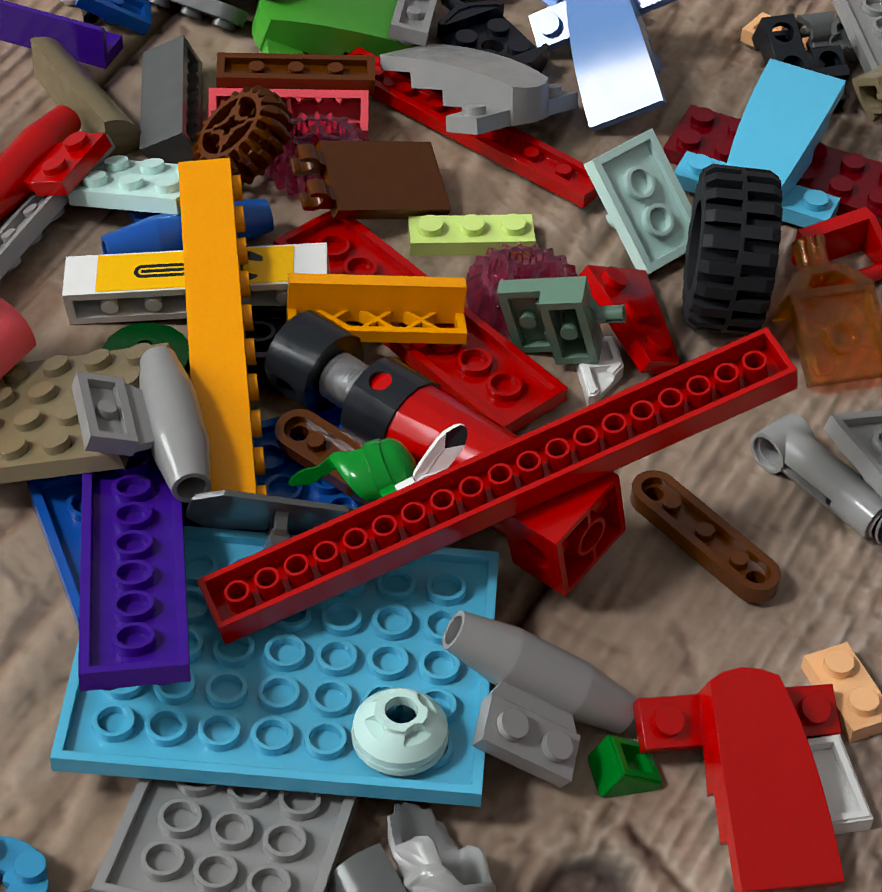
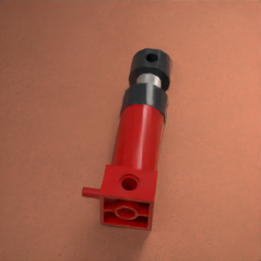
M307 310L296 314L275 335L267 351L264 369L271 386L313 412L321 413L330 410L335 405L342 408L340 419L343 432L362 444L377 438L381 440L385 438L397 439L407 447L417 463L420 462L435 439L445 429L458 423L466 426L467 439L460 454L449 467L519 437L443 390L440 384L397 358L388 356L368 366L363 362L365 355L360 338L319 312ZM612 471L490 526V528L508 539L512 562L566 597L626 530L619 475Z

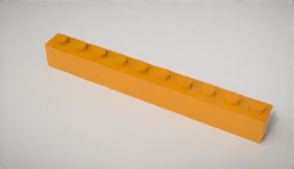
M230 158L178 162L190 380L196 389L210 440V492L232 490L267 495L266 484L257 485V476L266 475L263 446L254 447V438H262L263 434L260 409L251 410V402L260 401L257 373H248V366L257 365L254 338L246 339L245 335L246 331H254L251 304H243V298L251 297L249 271H240V265L248 264L246 237L238 238L239 232H246L243 206H235V201H243L241 174L232 175Z

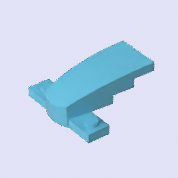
M770 58L745 108L727 163L709 158L703 154L686 151L674 171L683 190L695 193L702 169L711 164L771 170L779 177L782 184L783 212L781 221L800 227H807L835 217L840 203L839 197L826 194L820 190L797 185V182L812 163L814 149L829 127L831 114L844 93L846 80Z

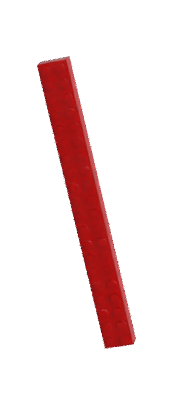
M765 327L197 579V583L225 645L791 392L798 388L797 368L768 327Z

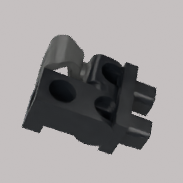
M832 11L797 15L796 18L794 14L761 18L752 36L755 50L761 51L765 65L768 64L771 58L846 81L850 76L841 45L829 44L831 23L834 18ZM782 26L781 31L772 32L773 28ZM807 37H809L808 40H807V42H806V47H807V49H808V50L806 51V50H805V47H804V44H803L802 38H807ZM845 88L834 110L841 109L847 100Z

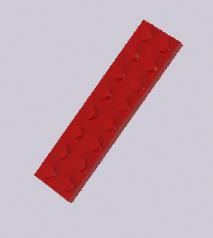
M330 210L273 240L274 245L327 242L331 274L428 277L357 219L333 220ZM466 306L464 309L468 333L466 344L383 343L409 366L440 384L443 390L513 433L567 401V386ZM391 322V323H390V324L393 325L394 327H406V326H408V325H406V324H404V323H398V322ZM434 324L439 328H455L454 324Z

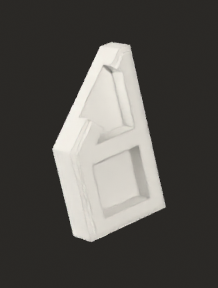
M614 336L603 337L599 363L575 364L587 406L600 401L623 376L624 364Z

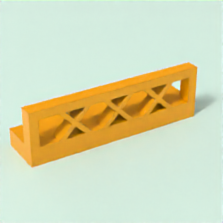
M288 273L286 316L288 321L296 314L307 310L319 312L359 337L361 342L466 344L468 333L464 309L467 284L464 277ZM355 321L360 322L364 325L350 326L346 324V322ZM391 322H398V323H404V324H406V325H408V326H406V327H394V326L391 325L390 323H391ZM434 324H454L455 328H439Z

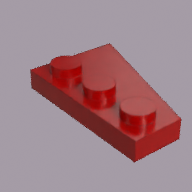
M587 265L579 276H587L592 297L599 306L625 304L626 323L608 324L640 373L661 374L677 367L680 361L646 270Z

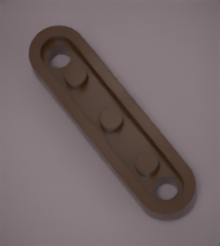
M306 409L290 410L284 413L275 424V435L279 449L305 468L319 465L336 451H353L363 448L361 442L314 412ZM298 437H306L304 440L295 441ZM335 469L321 477L362 505L370 503L358 496Z
M650 470L642 472L634 478L630 496L633 508L734 594L752 603L766 602L776 595L781 578V570L778 564L716 512L665 472Z

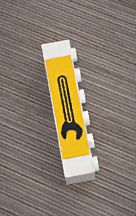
M327 242L247 247L248 264L240 265V271H249L251 297L243 298V304H251V306H286L288 273L331 274ZM183 250L66 257L62 298L70 325L186 319Z

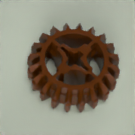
M256 85L252 88L246 86L240 93L234 91L228 100H221L220 106L216 110L211 111V116L208 120L201 123L203 128L195 135L194 138L197 142L191 149L194 153L192 161L230 158L232 175L241 174L242 186L244 183L250 185L256 176H264L265 170L270 165H275L274 160L276 157L284 153L283 145L291 139L289 132L294 126L291 121L293 114L283 102L284 100L268 88Z

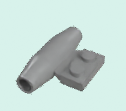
M157 346L143 353L140 358L139 389L125 383L122 377L76 372L71 387L85 451L133 456L136 452L151 449L153 459L175 499L180 502L190 503L191 498L195 494L210 492L211 453L208 432L196 389L172 349L165 346Z
M461 610L452 617L445 629L442 647L490 683L496 685L482 699L472 746L561 788L572 782L581 735L577 734L574 721L607 731L622 733L630 726L634 719L633 703L637 698L590 662L520 627Z

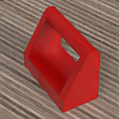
M863 207L798 229L791 262L827 299L882 280L881 226L876 216L867 207ZM860 250L875 263L835 279L832 278L826 262Z

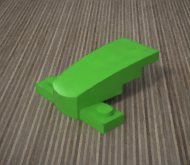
M256 0L257 10L252 23V35L262 53L303 54V52L309 54L343 55L344 52L351 53L356 48L361 47L380 57V54H384L386 51L393 52L421 46L417 44L406 45L396 39L388 38L398 0Z

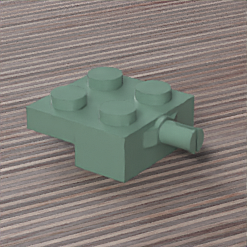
M587 276L499 280L497 296L512 343L524 353L552 352L556 365L599 363L603 342L600 324L626 323L625 304L599 306L592 297Z

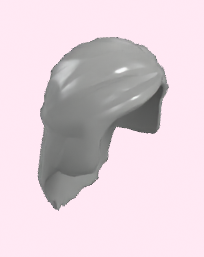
M404 802L402 805L394 804V813L387 816L389 850L403 876L402 883L407 892H496L497 886L493 882L486 854L482 847L468 845L459 849L449 836L445 824L435 819L431 808L421 809L419 805Z

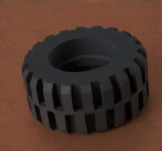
M711 164L703 168L700 173L689 223L682 290L683 321L693 330L747 336L762 329V325L766 321V314L769 311L771 295L775 284L776 268L778 266L783 212L781 180L771 170Z

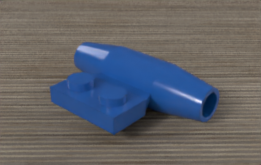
M266 199L235 201V206H243L246 227V232H239L238 238L246 237V242H249L274 230L272 211ZM126 210L133 223L101 236L103 255L183 250L181 213L173 215Z

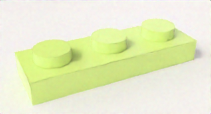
M532 214L408 216L410 256L535 254L536 238Z

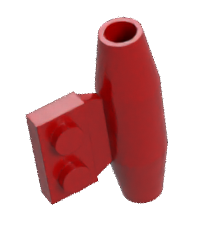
M64 105L56 106L26 127L0 154V221L19 208L33 192L36 196L69 195L112 147L106 133L79 131L81 129L79 116L74 110Z

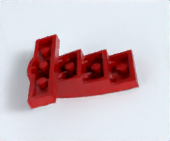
M740 667L720 673L711 679L697 694L638 698L633 703L640 754L703 749L707 797L714 796L720 845H728L735 892H774L835 886L845 882L826 797L807 740L808 738L842 734L833 684L785 687L780 676L763 669Z

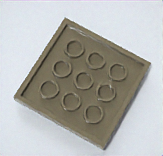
M169 342L153 345L139 343L130 348L111 351L97 349L88 354L69 357L66 355H55L47 360L33 362L20 360L0 379V484L124 469L130 456L85 451L71 387L77 371L122 377L125 383L139 389L141 356L148 349L157 346H165L171 349Z

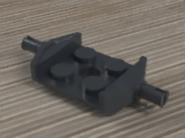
M441 0V4L450 11L438 21L437 38L443 44L468 47L501 55L542 73L548 62L549 45L544 43L540 47H536L503 16L504 3L502 1L465 3L461 0Z

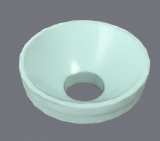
M401 687L385 689L366 698L354 715L351 730L353 748L358 757L372 769L394 776L415 775L434 766L447 748L449 735L447 718L442 707L432 697L423 692ZM405 705L412 708L417 716L410 722L396 723L390 720L385 713L393 706Z

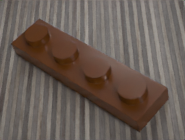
M218 52L216 88H244L246 86L252 88L260 85L268 89L369 90V93H375V55Z

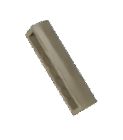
M50 37L31 38L35 78L59 105L67 106L77 113L81 120L80 130L86 133L105 132L108 134L116 146L108 157L125 155L139 150V129L63 44Z

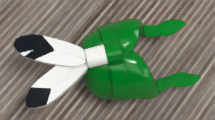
M458 423L445 429L435 439L419 463L416 462L407 447L397 439L385 438L381 440L377 438L364 442L361 449L332 453L319 465L298 471L291 477L288 484L290 486L309 485L335 469L358 496L366 501L373 502L449 468L465 446L467 428L464 424Z

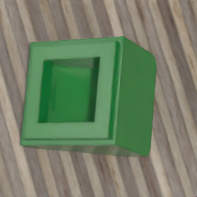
M607 735L588 755V763L600 797L612 798L654 791L663 786L652 753L640 754L638 741Z

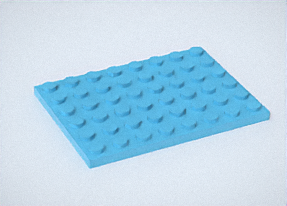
M184 526L191 681L172 683L165 686L124 687L110 691H80L78 640L50 755L52 771L481 807L485 752L473 747L472 742L481 702L489 694L490 682L442 647V639L448 623L458 611L462 610L494 620L499 552L443 547L225 645L197 583V579L262 551L267 539V533ZM389 688H410L427 694L442 707L448 723V744L443 756L434 766L415 775L394 776L372 769L358 757L353 748L351 738L354 715L364 700L376 692ZM405 705L393 706L385 713L390 720L396 723H407L417 716L412 708Z

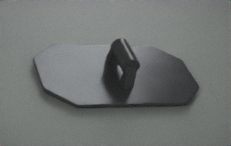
M220 490L195 494L191 498L185 518L206 528L266 532L267 539L263 545L264 550L289 539V534L298 535L354 509L348 506Z

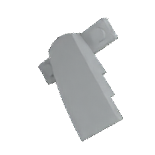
M430 43L426 44V46H416L380 54L381 70L410 72L411 88L442 90L443 106L462 107V112L446 116V132L479 135L509 126L537 122L550 115L578 108V92L562 91V85L549 84V78L537 70L494 53L468 47Z

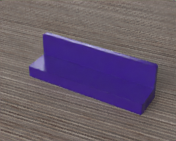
M0 0L1 41L31 48V38L50 37L63 44L78 62L107 69L123 49L122 35L107 32L103 27Z

